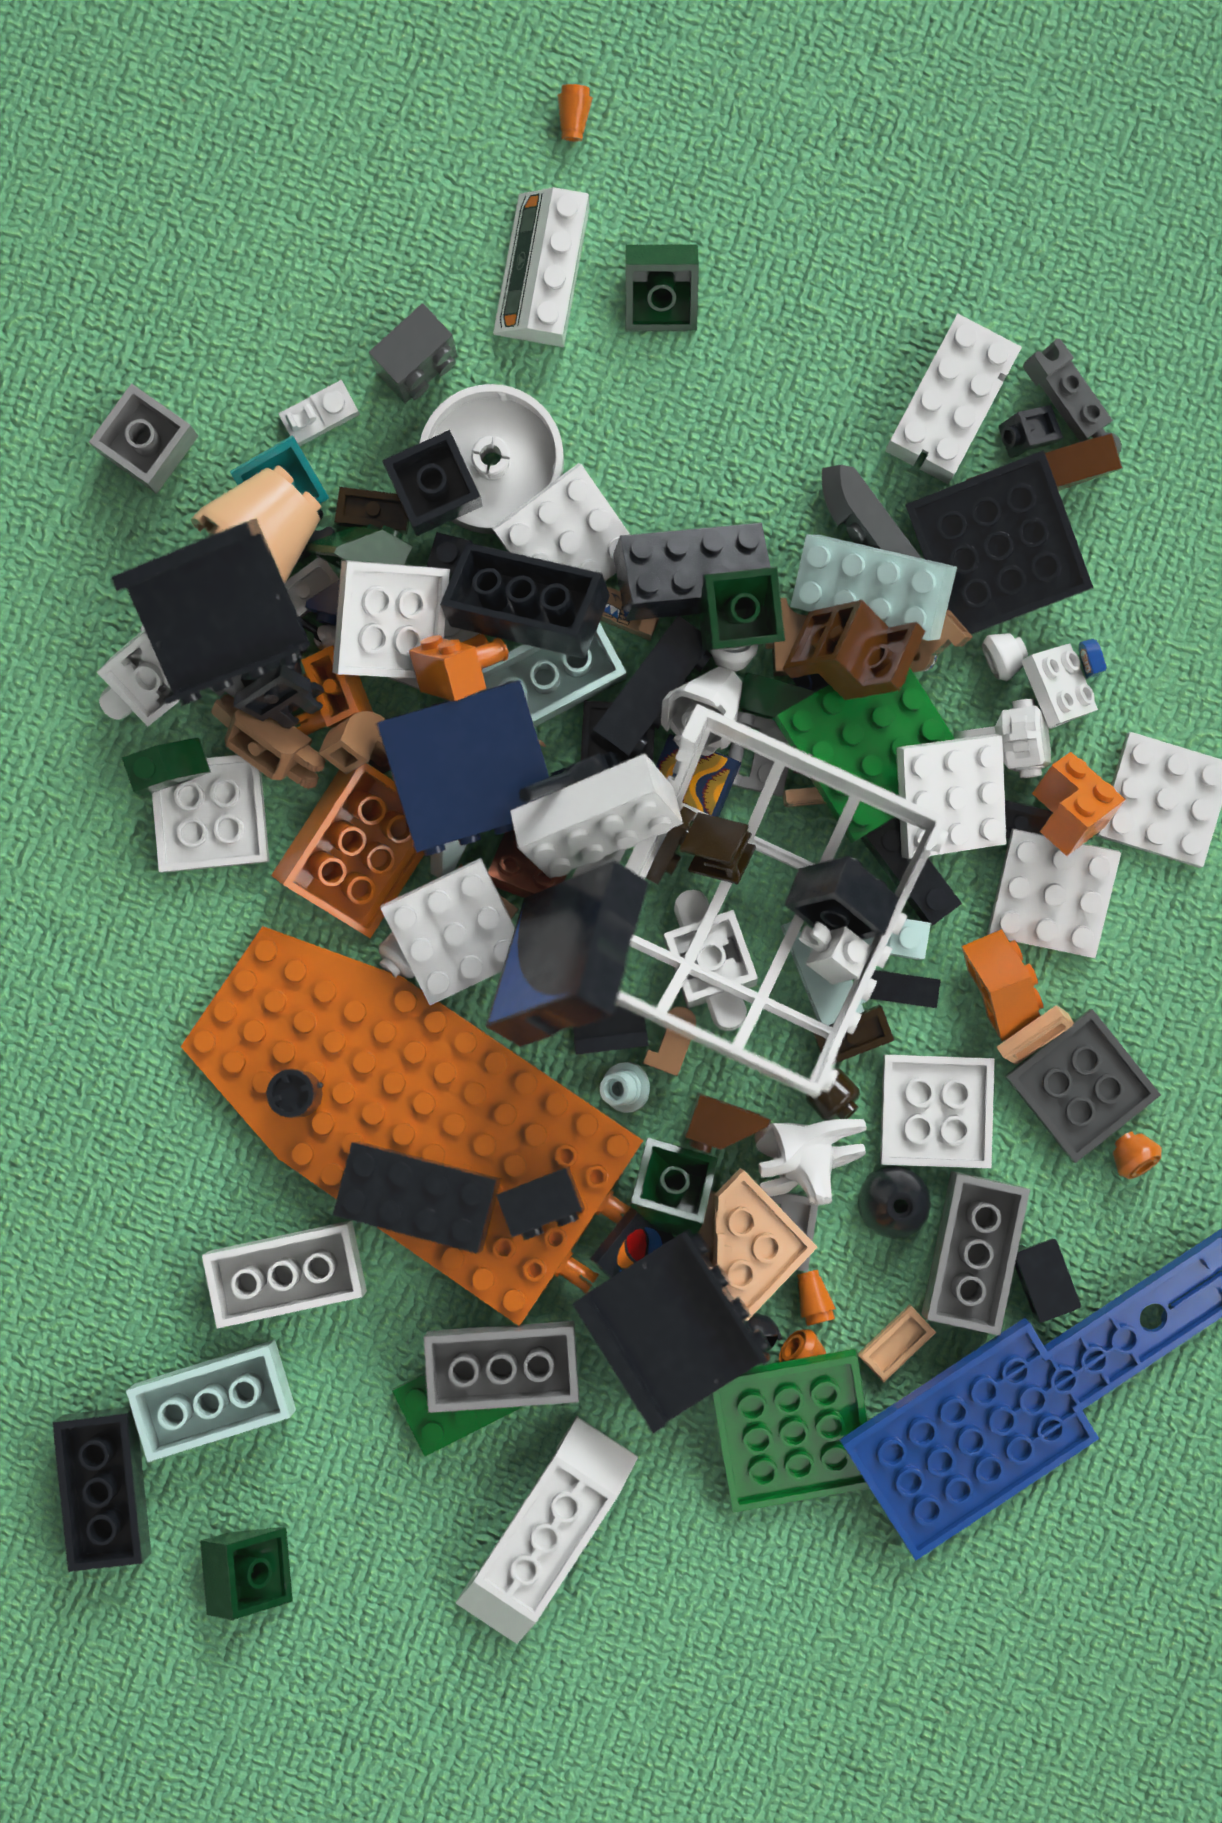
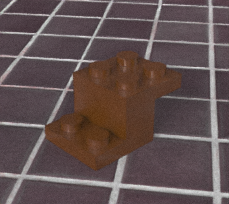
M863 600L809 611L783 670L791 678L818 673L844 700L899 691L906 680V675L914 656L919 650L925 630L918 622L888 627Z

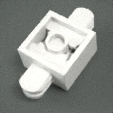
M145 629L116 652L97 671L100 677L108 684L107 688L101 693L99 703L104 713L113 719L120 720L134 712L148 727L179 702V700H176L169 704L165 703L164 699L173 695Z
M686 890L678 896L675 901L674 912L680 928L664 933L666 949L683 958L709 907L708 899L701 891ZM734 910L716 916L695 963L742 986L751 988L757 985L758 977ZM673 967V969H674V971H675V974H676V972H677L678 969L675 968V967ZM690 974L687 976L681 991L688 1009L707 1003L712 1020L720 1030L733 1031L741 1027L747 1014L743 999Z

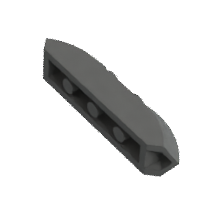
M835 465L822 468V489L827 508L837 525H846L847 533L854 543L921 558L854 467Z

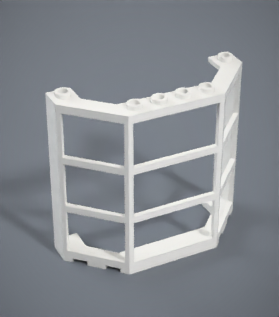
M697 704L681 735L680 748L675 758L677 761L672 771L677 774L676 778L670 775L667 778L674 787L680 811L685 806L696 812V815L698 812L704 813L682 801L711 732L774 761L748 822L749 828L747 831L752 834L748 843L756 845V851L797 870L814 865L815 863L755 836L785 766L849 795V799L819 863L833 860L860 801L925 830L895 892L899 900L886 934L874 937L870 945L873 948L860 977L854 980L833 1027L768 998L804 923V920L796 914L758 993L695 963L732 883L721 880L684 958L633 934L630 947L667 963L678 970L657 1008L621 991L618 994L617 1005L817 1098L821 1090L829 1092L838 1071L832 1069V1066L836 1060L835 1056L846 1032L852 1035L862 1014L855 1011L861 999L868 1002L877 981L871 979L876 966L884 967L892 951V948L886 944L891 933L899 935L908 915L901 912L932 850L939 853L945 842L948 832L942 830L947 818ZM667 833L654 835L638 842L625 867L645 879ZM689 974L752 1003L733 1044L668 1014L671 1005ZM762 1009L827 1039L810 1080L744 1050Z

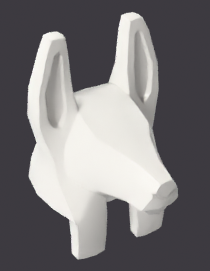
M836 1119L812 1125L795 1123L769 1124L767 1128L755 1133L754 1136L757 1149L763 1154L774 1158V1160L759 1163V1172L761 1178L779 1175L780 1178L760 1183L759 1186L769 1197L786 1194L799 1184L805 1191L809 1202L815 1203V1205L831 1203L830 1176L832 1169L846 1165L866 1154L863 1144L834 1147L832 1144L841 1138L866 1131L864 1119Z

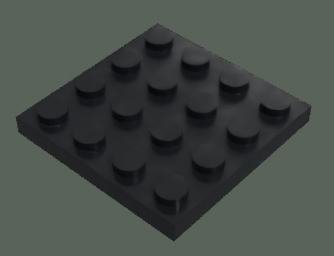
M1044 450L905 504L924 558L957 567L947 610L954 614L971 635L1094 589Z

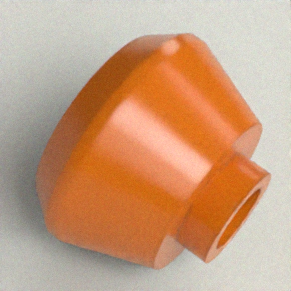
M1128 1132L1115 1142L1116 1149L1113 1151L1117 1172L1120 1176L1127 1179H1133L1144 1174L1154 1167L1162 1157L1161 1146L1142 1133L1135 1135L1133 1132Z
M810 1329L798 1330L792 1333L784 1342L779 1353V1362L826 1354V1350L815 1332Z

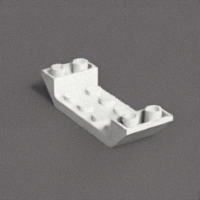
M576 1416L557 1445L555 1455L480 1570L475 1571L458 1597L456 1604L517 1644L537 1622L612 1507L638 1456Z

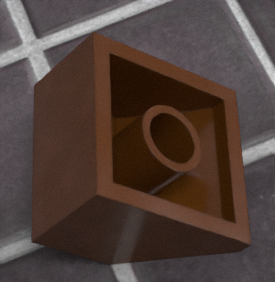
M697 1092L683 1134L686 1138L690 1139L688 1144L691 1147L711 1153L712 1147L721 1150L767 1128L771 1119Z

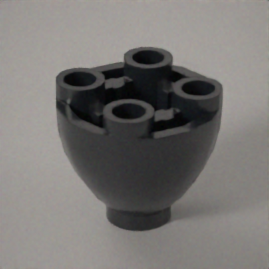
M900 1166L882 1167L870 1173L862 1184L858 1197L859 1212L866 1226L878 1235L892 1239L908 1237L919 1231L927 1221L931 1209L930 1192L923 1179L911 1169ZM898 1199H903L907 1203V1209L903 1213H897L893 1208L894 1202Z

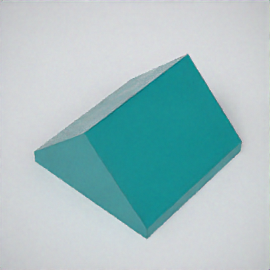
M293 435L230 471L236 484L239 485L263 469L269 468L274 470L279 465L291 475L294 480L291 485L301 494L308 492L319 504L330 499Z

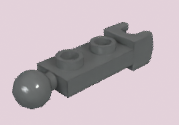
M1055 339L1043 352H1035L1024 362L1023 368L1036 386L1040 384L1080 442L1090 437L1097 438L1111 434L1106 432L1104 427L1113 421L1072 363L1071 360L1074 357L1061 339ZM1112 433L1118 453L1120 454L1122 443L1120 438Z

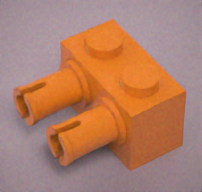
M477 634L475 637L462 642L457 639H443L440 635L430 636L420 641L421 646L409 650L420 692L452 701H458L486 689L482 669L505 661L509 656L507 646L501 638L488 642L483 634Z
M334 645L301 660L306 672L302 675L310 679V683H318L324 688V693L316 697V700L323 704L322 709L314 714L305 712L295 716L299 719L301 725L296 728L307 736L326 726L333 728L358 712H373L359 675H342L332 672Z

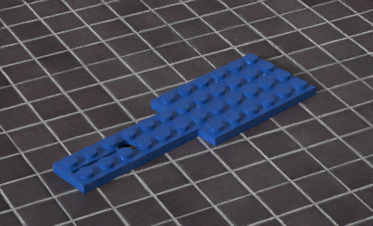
M1222 1228L1046 1345H1043L1031 1323L1026 1318H1023L1002 1332L1000 1336L997 1335L840 1439L843 1447L915 1561L1097 1441L1099 1437L1085 1416L1084 1408L1222 1318ZM1150 1304H1159L1164 1309L1161 1315L1162 1323L1157 1328L1151 1330L1142 1327L1140 1324L1142 1310Z

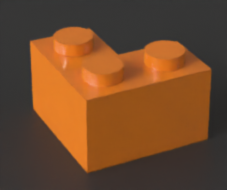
M1069 752L1051 765L1032 793L1053 812L1040 833L1066 856L1104 829L1126 800L1111 784L1105 782L1088 767L1085 761L1078 758L1072 752Z
M1001 929L961 946L967 970L982 994L987 1018L1001 1041L1007 1040L1040 1017L1039 1010L1044 1008L1038 991L1034 988V985L1038 984V979L1031 964H1023V956L1015 940L1009 942Z

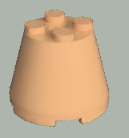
M277 465L274 470L269 468L263 469L203 506L191 518V522L199 532L204 528L209 533L207 536L209 537L242 522L257 518L285 584L320 521L318 510L321 508V505L308 492L301 494L291 485L294 482L291 475Z

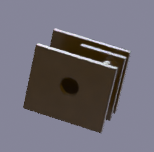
M698 812L679 849L680 852L695 855L688 871L738 885L756 849V845L748 843L752 835L751 832L747 831L749 828L748 824Z

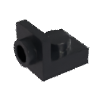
M1051 405L1017 412L998 426L1009 458L1018 457L1029 449L1055 444L1063 439Z

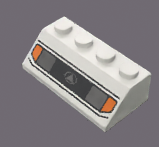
M552 187L519 194L494 326V335L564 347L589 213L588 193Z

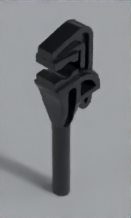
M611 751L601 756L600 754L594 755L550 773L551 776L547 779L521 788L519 798L525 803L622 764V760L618 751L615 753Z

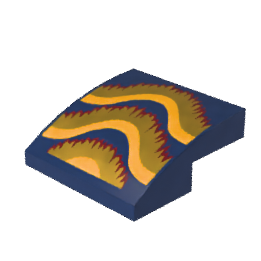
M669 734L656 765L666 779L669 775L674 778L677 775L672 771L677 761L675 758L680 747L673 740L675 736ZM714 752L709 756L701 755L682 802L706 814L719 817L741 762L718 752Z

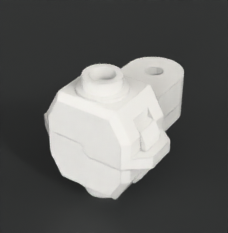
M1034 699L1013 701V708L1003 710L996 725L993 727L953 733L955 739L991 734L1002 735L1003 763L1008 769L1019 772L1020 778L1042 776L1041 769L1048 767L1051 763L1049 728L1042 710L1039 706H1035Z

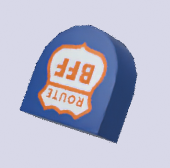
M1093 638L1081 641L1079 643V655L1086 679L1099 676L1107 669L1099 643Z

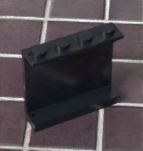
M257 518L242 522L110 577L116 591L127 588L173 693V695L164 699L166 704L179 700L181 706L202 698L199 691L212 687L214 693L235 685L233 678L244 673L248 680L268 672L267 664L279 660L281 666L301 659L300 651L311 646Z
M689 1228L572 1303L653 1434L665 1427L672 1418L761 1362L765 1364L770 1358L767 1351L771 1347L766 1336L760 1329L753 1330L747 1320L751 1314L745 1303L739 1296L735 1299L732 1297L726 1287L730 1284L726 1273L719 1264L713 1267L706 1256L710 1252L707 1243L698 1232L693 1235Z

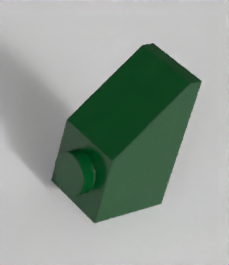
M198 737L156 745L122 757L133 792L141 796H146L211 773L200 738Z

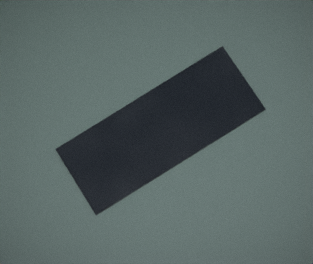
M874 970L871 979L877 981L869 999L937 1008L940 979Z

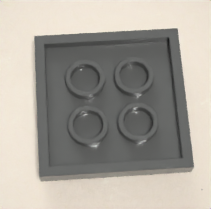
M1093 1009L1087 1010L1074 1021L1071 1028L1037 1050L1005 1076L1074 1163L1082 1159L1161 1096Z

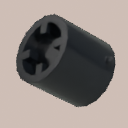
M297 1069L282 1070L274 1075L268 1083L266 1091L267 1102L271 1109L280 1116L288 1118L308 1116L315 1112L321 1104L323 1083L319 1082L317 1077L307 1071Z

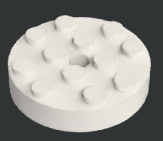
M484 384L466 388L455 393L441 403L433 412L421 435L420 443L448 430L451 431L481 496L483 507L456 518L452 522L473 532L495 534L492 530L494 526L563 475V446L556 423L548 411L536 399L513 387ZM488 453L499 454L501 456L500 461L490 466L488 470V466L482 462L483 457Z

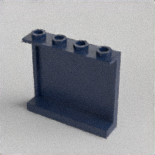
M521 680L477 692L458 701L450 700L375 723L385 749L414 844L413 848L416 852L423 851L424 856L445 851L444 844L459 840L460 845H465L481 840L480 833L494 829L495 835L514 830L510 811L530 803H525L519 798L520 789L549 778Z

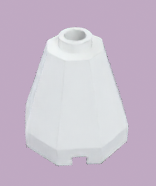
M719 666L670 691L662 701L661 725L667 732L670 728L676 734L673 740L680 747L681 735L697 704L733 721H737L742 681L733 670ZM710 732L702 755L709 756L720 747V750L728 747L731 741Z

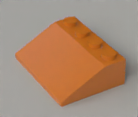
M367 763L347 775L339 769L271 875L282 885L370 939L385 917L380 909L381 905L398 897L424 856L423 851L416 852L413 848L414 844L395 782Z

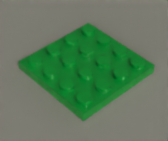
M909 668L906 680L899 691L844 700L828 685L776 715L774 718L775 723L790 747L899 796L897 747L955 739L911 668ZM810 778L838 822L849 799V795ZM860 801L845 835L852 844L892 820L895 816Z
M855 1349L756 1366L712 1393L733 1513L869 1488L840 1442L841 1438L867 1422L859 1362Z

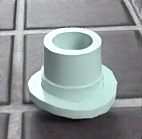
M632 1062L618 1063L611 1067L604 1075L600 1084L602 1099L615 1110L623 1113L635 1112L642 1108L647 1102L650 1092L649 1079L646 1072L639 1065Z

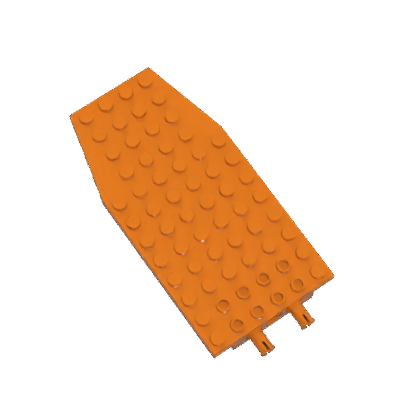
M262 926L180 1047L280 1161L335 1199L338 1196L351 1143L358 1141L501 1178L498 1194L570 1167L585 1209L577 1212L579 1220L558 1227L555 1220L542 1226L545 1233L524 1241L521 1234L514 1237L511 1236L497 1198L484 1248L479 1253L377 1228L518 1326L525 1320L555 1276L561 1275L586 1294L592 1284L580 1275L594 1283L599 1273H595L573 1258L572 1255L574 1253L571 1251L595 1215L599 1216L601 1213L618 1224L623 1218L621 1214L625 1215L630 1209V1206L613 1196V1189L644 1140L441 1002L429 1005L422 989L406 978L399 975L394 978L391 972ZM297 1069L310 1072L317 1077L319 1082L323 1083V1096L321 1104L316 1111L308 1116L299 1118H288L274 1112L267 1102L266 1095L268 1083L274 1075L282 1070Z

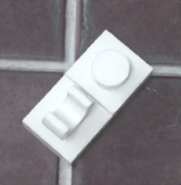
M342 380L278 413L290 436H294L299 446L360 415Z

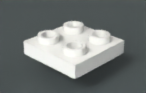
M1070 643L1032 654L1021 660L1050 729L1098 710L1094 701L1093 690L1084 678L1080 668V659L1073 651Z

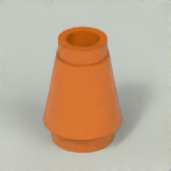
M565 84L561 87V93L557 95L562 132L561 139L580 142L583 140L593 97L590 96V88L587 86Z
M813 1270L798 1274L801 1318H805L806 1325L810 1326L835 1319L833 1310L836 1307L819 1275V1271Z

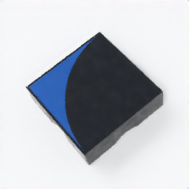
M613 860L524 898L486 1028L521 1047L551 1037L563 1029L580 1027L613 1016L626 968L628 949L638 924L649 882Z

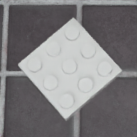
M580 463L576 464L492 528L508 552L602 573L605 581L616 573L613 553L619 537L630 535Z
M342 560L332 672L342 675L416 678L409 650L421 646L420 641L424 638L435 635L444 637L445 614L440 603L449 584L450 569Z
M1128 732L1112 781V786L1126 800L1106 827L1097 833L1096 836L1198 868L1204 867L1222 806V760L1137 733Z
M991 734L897 747L899 797L947 818L942 830L948 832L945 842L939 853L932 850L929 856L1006 844L1002 735ZM900 819L902 857L912 859L925 830Z
M239 755L207 758L211 773L152 793L159 872L165 873L270 862L261 771Z
M1012 829L987 934L989 935L1002 929L1010 941L1015 940L1024 944L1096 958L1121 852L1083 844L1066 856L1044 835Z
M481 858L381 905L380 909L429 1005L502 972L515 925Z
M883 1054L880 1164L991 1168L994 1058Z

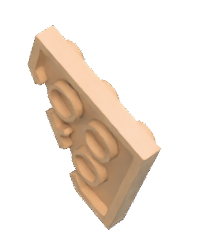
M740 1168L714 1194L713 1267L718 1264L722 1267L730 1281V1284L726 1286L734 1299L739 1296L743 1300L751 1314L747 1318L749 1320L817 1249V1246L746 1171Z

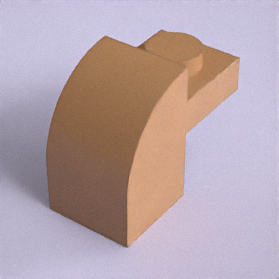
M361 711L354 714L327 733L319 754L346 775L365 763H368L384 774L391 769L375 723L383 721L385 718L370 711Z

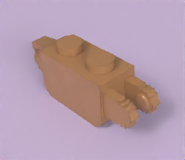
M229 694L222 696V698L214 702L211 713L228 728L225 744L229 749L270 779L283 780L289 777L304 788L316 787L319 779L316 772H322L326 760L318 754L319 752L310 747L312 742L310 737L295 726L289 729L284 728L270 717L262 722L234 707V697Z

